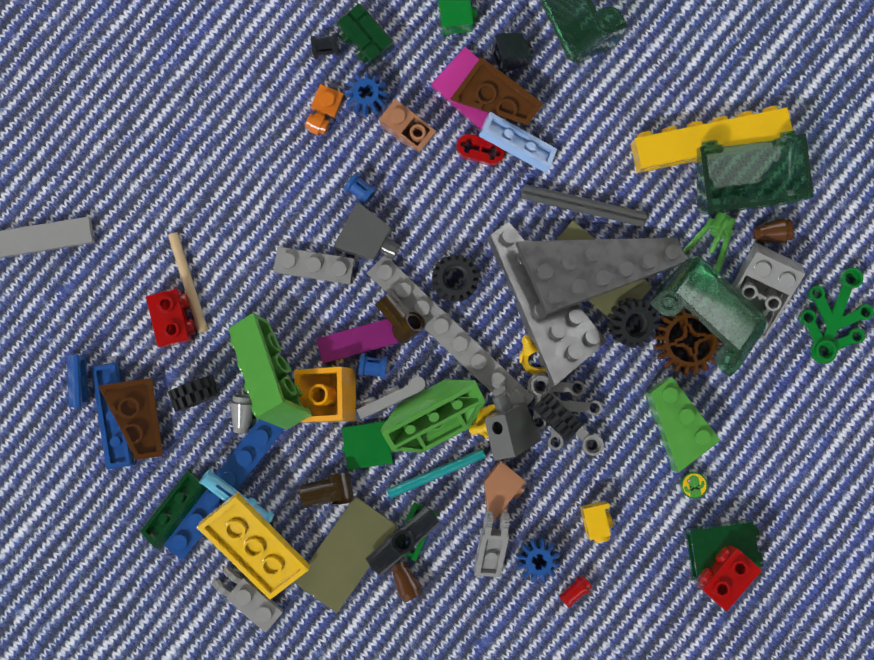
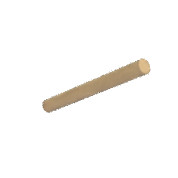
M178 232L168 235L188 297L198 333L206 332L208 327Z

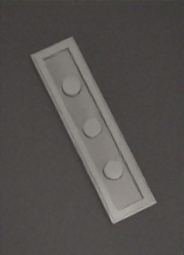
M82 217L0 231V258L95 243L91 218Z

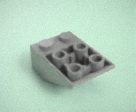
M755 242L741 265L718 318L766 339L805 276L802 264Z

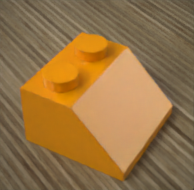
M328 367L294 370V385H299L303 394L299 399L303 407L308 406L312 413L310 417L300 423L356 421L355 369Z

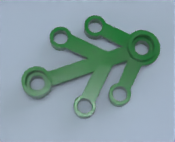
M848 268L840 273L839 282L841 288L832 311L825 299V290L821 286H813L807 291L808 299L815 302L826 326L822 335L815 322V312L805 310L798 315L799 323L806 326L813 341L810 347V354L817 363L828 364L836 358L838 350L851 344H860L865 339L864 331L855 328L849 330L846 336L834 340L837 330L860 320H868L874 314L872 306L864 304L858 306L854 312L843 316L852 289L859 287L863 282V274L857 268ZM847 274L852 277L851 284L846 282ZM814 289L819 291L820 295L818 298H815L812 294ZM862 308H866L868 311L866 317L861 314ZM806 313H808L811 317V320L808 323L804 320V315ZM854 332L859 334L857 341L852 338ZM822 346L826 349L824 356L819 353V349Z

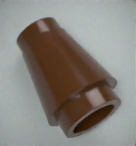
M780 218L753 227L754 241L787 243V240H793L794 232L791 219L785 220Z
M405 561L391 567L398 597L402 598L404 603L423 594L421 590L423 586L406 565Z

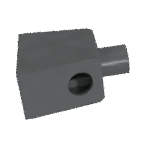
M357 202L334 247L338 251L375 262L380 253L394 259L400 245L388 239L392 232L391 227Z
M507 393L492 397L497 412L486 417L485 424L494 461L516 457L542 440L526 404L521 403L511 406Z

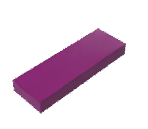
M388 319L317 338L316 341L322 363H329L397 344L398 341L392 332L393 325Z

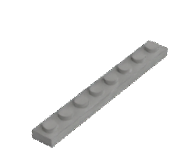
M384 255L367 272V275L386 293L392 290L409 311L419 312L425 319V330L494 396L507 393L511 406L521 403L527 406L534 399L518 381L387 256Z

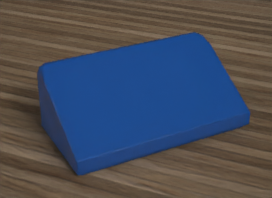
M74 354L67 356L69 408L88 407L86 355Z

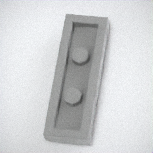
M277 247L273 272L351 285L355 259Z

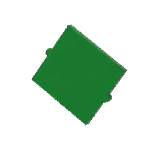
M386 421L342 427L344 442L342 451L345 452L348 470L393 463L391 449L380 431Z

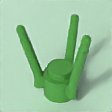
M718 212L714 219L708 218L705 226L683 249L686 254L709 229H711L710 234L715 237L709 249L710 253H714L720 240H723L713 275L714 280L718 279L730 238L734 233L732 228L736 223L731 216Z

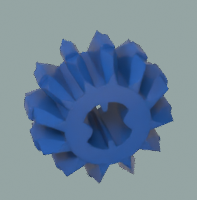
M369 72L365 73V79H361L360 75L356 74V83L348 81L347 85L350 90L344 92L345 97L350 98L346 102L347 106L354 107L353 112L356 115L361 110H363L364 117H368V111L372 110L375 116L378 115L377 107L384 109L386 104L383 100L389 98L388 93L384 91L387 88L386 83H379L380 77L378 75L374 76L371 80ZM370 91V92H371V97L366 96V97L363 99L362 93L367 94V93Z
M541 537L538 545H536L534 538H530L531 547L528 548L526 544L522 543L521 548L525 553H516V557L523 560L518 562L516 566L518 569H524L521 574L523 578L531 574V582L536 583L538 576H540L542 582L545 583L547 582L545 574L549 573L551 577L556 576L551 568H560L561 564L554 561V559L560 557V553L558 551L552 552L555 547L552 542L545 547V538ZM537 554H541L544 560L542 564L539 562V566H535L532 560L534 556L537 558Z

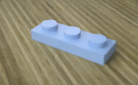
M492 112L487 115L479 133V137L545 173L550 169L557 148Z

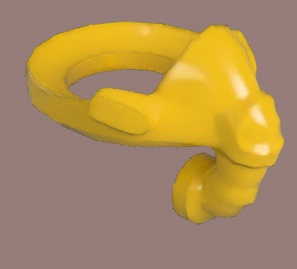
M525 334L522 337L523 348L519 355V362L532 375L537 373L547 374L544 366L534 367L529 363V356L537 352V348L534 342L530 341L528 334Z
M494 404L480 409L477 418L469 427V432L472 435L480 434L489 439L485 418L492 411L496 410Z

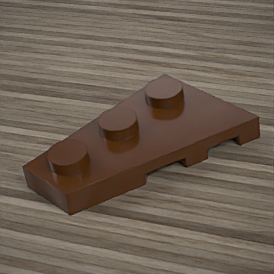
M482 57L450 98L453 102L487 113L492 112L499 117L526 126L530 124L544 105Z
M152 378L99 385L98 387L135 459L140 460L163 456Z

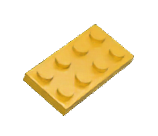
M238 492L200 521L197 529L270 600L309 571L310 564Z

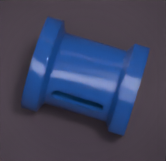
M356 172L348 180L343 190L351 192L361 201L360 204L365 206L373 198L378 188L369 185L361 178V174Z
M362 353L358 376L363 377L364 374L380 376V379L384 380L388 357L384 356L382 359L367 357L366 354Z

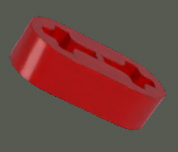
M465 134L457 141L456 150L463 159L488 166H496L504 158L505 151L479 136ZM471 141L472 147L478 148L479 151L470 149L469 153H466L461 144ZM493 147L496 148V153L500 154V156H495L494 160H491L488 153L481 151H491Z

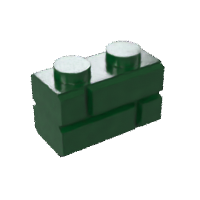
M360 3L337 22L339 30L337 35L345 45L350 43L356 49L354 54L362 64L367 62L372 68L395 48L394 41Z

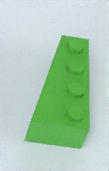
M252 313L228 328L231 336L230 343L236 351L237 365L245 380L244 387L252 402L251 409L255 417L286 430L310 417L312 413L309 407H303L299 399L303 395L299 385L295 386L288 376V373L292 372L288 362L278 354L282 349L268 320Z

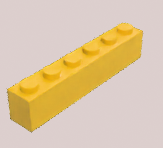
M770 106L762 109L761 113L753 114V111H745L737 114L736 118L728 119L727 116H720L712 119V123L703 124L702 121H696L687 124V128L677 129V126H671L662 129V133L642 132L637 134V138L630 145L636 172L641 173L785 144L794 138L788 107L778 109V106Z

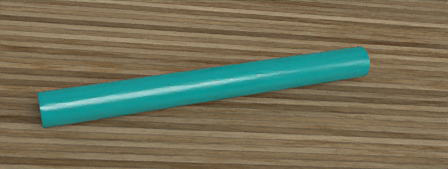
M482 448L388 488L386 489L390 499L480 461L486 458Z

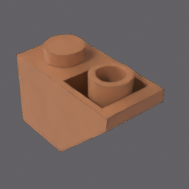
M396 99L379 118L380 126L399 142L418 152L422 151L436 133L433 128Z
M501 460L496 463L483 480L487 512H493L494 521L496 518L500 521L502 513L508 512L507 504L512 498L517 500L525 490L523 484L526 482Z

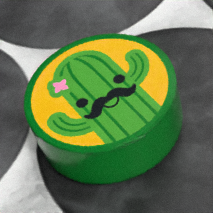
M697 472L684 474L679 484L681 492L693 499L702 497L708 487L706 478Z

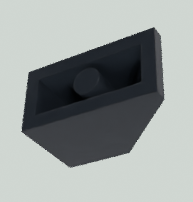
M499 33L494 35L492 54L499 71L504 74L530 63L531 55L533 54L532 45L528 39H524L522 33Z

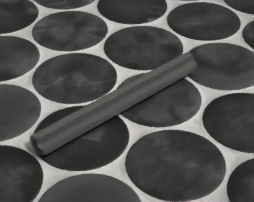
M525 184L521 192L522 199L640 227L644 226L647 220L646 212Z

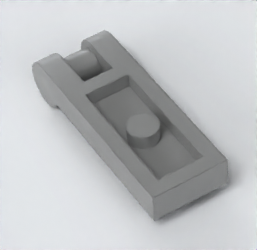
M419 376L413 377L410 380V384L402 389H399L397 385L384 391L385 397L376 400L373 396L360 402L362 407L357 409L360 419H365L422 392L426 387L424 379Z

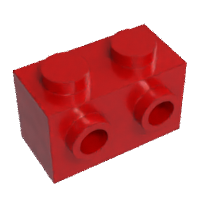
M172 289L146 296L157 347L167 348L194 341L193 334H196L193 320L188 317L187 309H190L186 294H183L179 289Z
M732 545L728 548L724 547L715 557L717 561L711 568H706L701 572L698 577L699 582L696 584L700 590L726 612L762 571L739 549Z

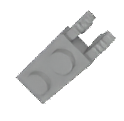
M485 512L473 569L474 576L501 577L509 539V513H502L500 529H492L494 523L493 512Z
M225 566L222 570L227 578L236 583L237 586L232 590L222 580L217 578L211 584L222 595L226 596V599L266 633L284 610L273 600L265 596L246 577H242L231 567Z

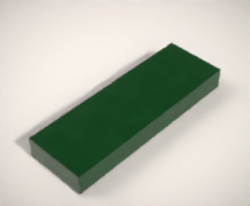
M188 469L140 531L154 548H162L207 490L204 485L199 483L201 478L194 471Z

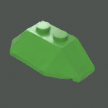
M442 380L397 404L380 431L392 452H399V450L405 452H425L469 429L486 401L475 380Z

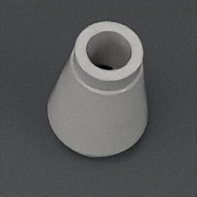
M248 394L233 395V400L230 401L233 432L249 433L253 412L251 409L252 402Z

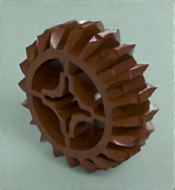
M689 305L686 311L683 306L677 307V313L671 309L668 311L669 318L666 316L660 318V321L665 326L659 325L658 328H655L661 334L655 335V337L652 336L653 340L660 341V344L654 345L653 349L662 350V353L658 354L657 359L661 360L666 357L667 360L663 366L668 368L673 364V373H678L681 369L682 375H688L691 369L693 375H698L699 367L703 371L709 370L707 362L711 365L716 364L717 361L712 355L721 356L722 354L720 350L716 349V346L724 345V341L717 340V336L723 335L724 332L715 331V327L720 322L710 323L713 317L712 313H708L703 317L704 308H698L695 312L693 305ZM688 319L698 323L705 333L695 332L692 325L688 323ZM679 321V334L675 339L669 341L670 331ZM687 334L688 337H699V339L690 342L689 347L688 344H677L678 341L687 338ZM707 340L704 353L697 359L696 355L698 354L699 344ZM678 347L683 350L689 362L676 357L671 348Z

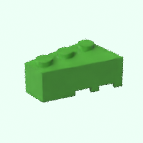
M665 377L645 392L672 471L679 473L721 441L672 377Z

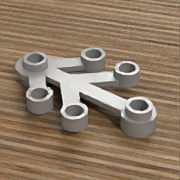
M545 373L534 374L528 381V391L535 397L534 406L549 393L570 412H585L592 416H597L602 412V404L597 400L589 402L561 401L554 394V392H570L573 396H581L585 392V385L581 381H573L571 383L559 382L553 388H550L548 383L549 377ZM538 381L544 382V390L538 391L536 389ZM576 383L581 385L579 393H575L572 390L573 385ZM592 403H596L599 407L596 413L590 411ZM534 410V414L532 417L533 420L538 417L542 419V417L538 415L537 412ZM543 419V424L541 427L537 428L538 430H542L546 426V421H544ZM583 426L575 433L581 439L582 449L585 453L596 456L603 451L604 442L601 437L594 434L590 435ZM551 427V435L547 439V445L553 450H559L563 446V438ZM554 437L560 440V444L557 447L551 445V439ZM590 440H595L596 447L590 450L587 443Z

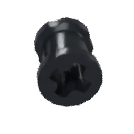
M337 33L320 38L311 36L314 59H319V56L335 54L336 57L340 56Z

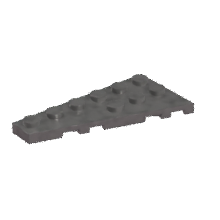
M507 222L487 239L499 267H502L508 280L506 282L508 289L513 292L517 301L515 305L530 341L534 342L540 355L538 359L548 374L550 388H553L608 341L577 304L546 316L515 245L517 241H524V239L510 222Z
M678 238L517 241L515 244L546 316L683 265L688 261Z

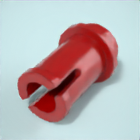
M583 575L580 578L575 577L576 581L562 594H559L560 599L568 608H571L586 593H591L590 590L593 586Z

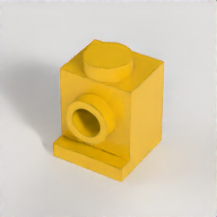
M606 501L580 506L586 536L589 540H594L595 543L610 540V528H613V522L610 512H605V509H610L609 503Z

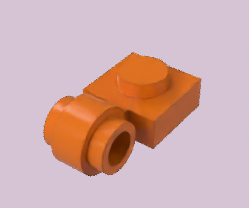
M320 84L310 107L312 111L317 113L315 115L310 113L305 124V128L309 129L310 133L318 136L321 134L326 135L330 125V121L326 120V117L336 118L345 97L344 93Z

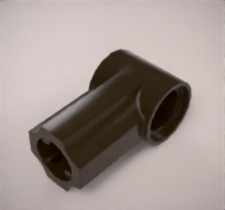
M392 290L375 304L393 325V335L399 342L407 343L425 329L426 323L423 316L417 311H409Z
M336 473L328 476L326 480L301 484L299 493L303 507L308 508L328 503L341 505L353 502L354 496L350 473Z

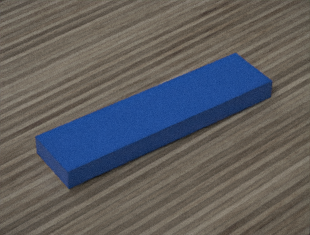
M119 362L91 366L106 470L135 465L133 453L98 387L99 385L122 382Z

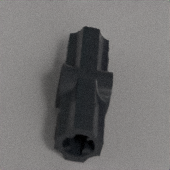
M425 506L365 559L371 568L381 576L405 554L411 552L441 522ZM406 534L410 537L411 543L407 547H400L396 542L397 536Z

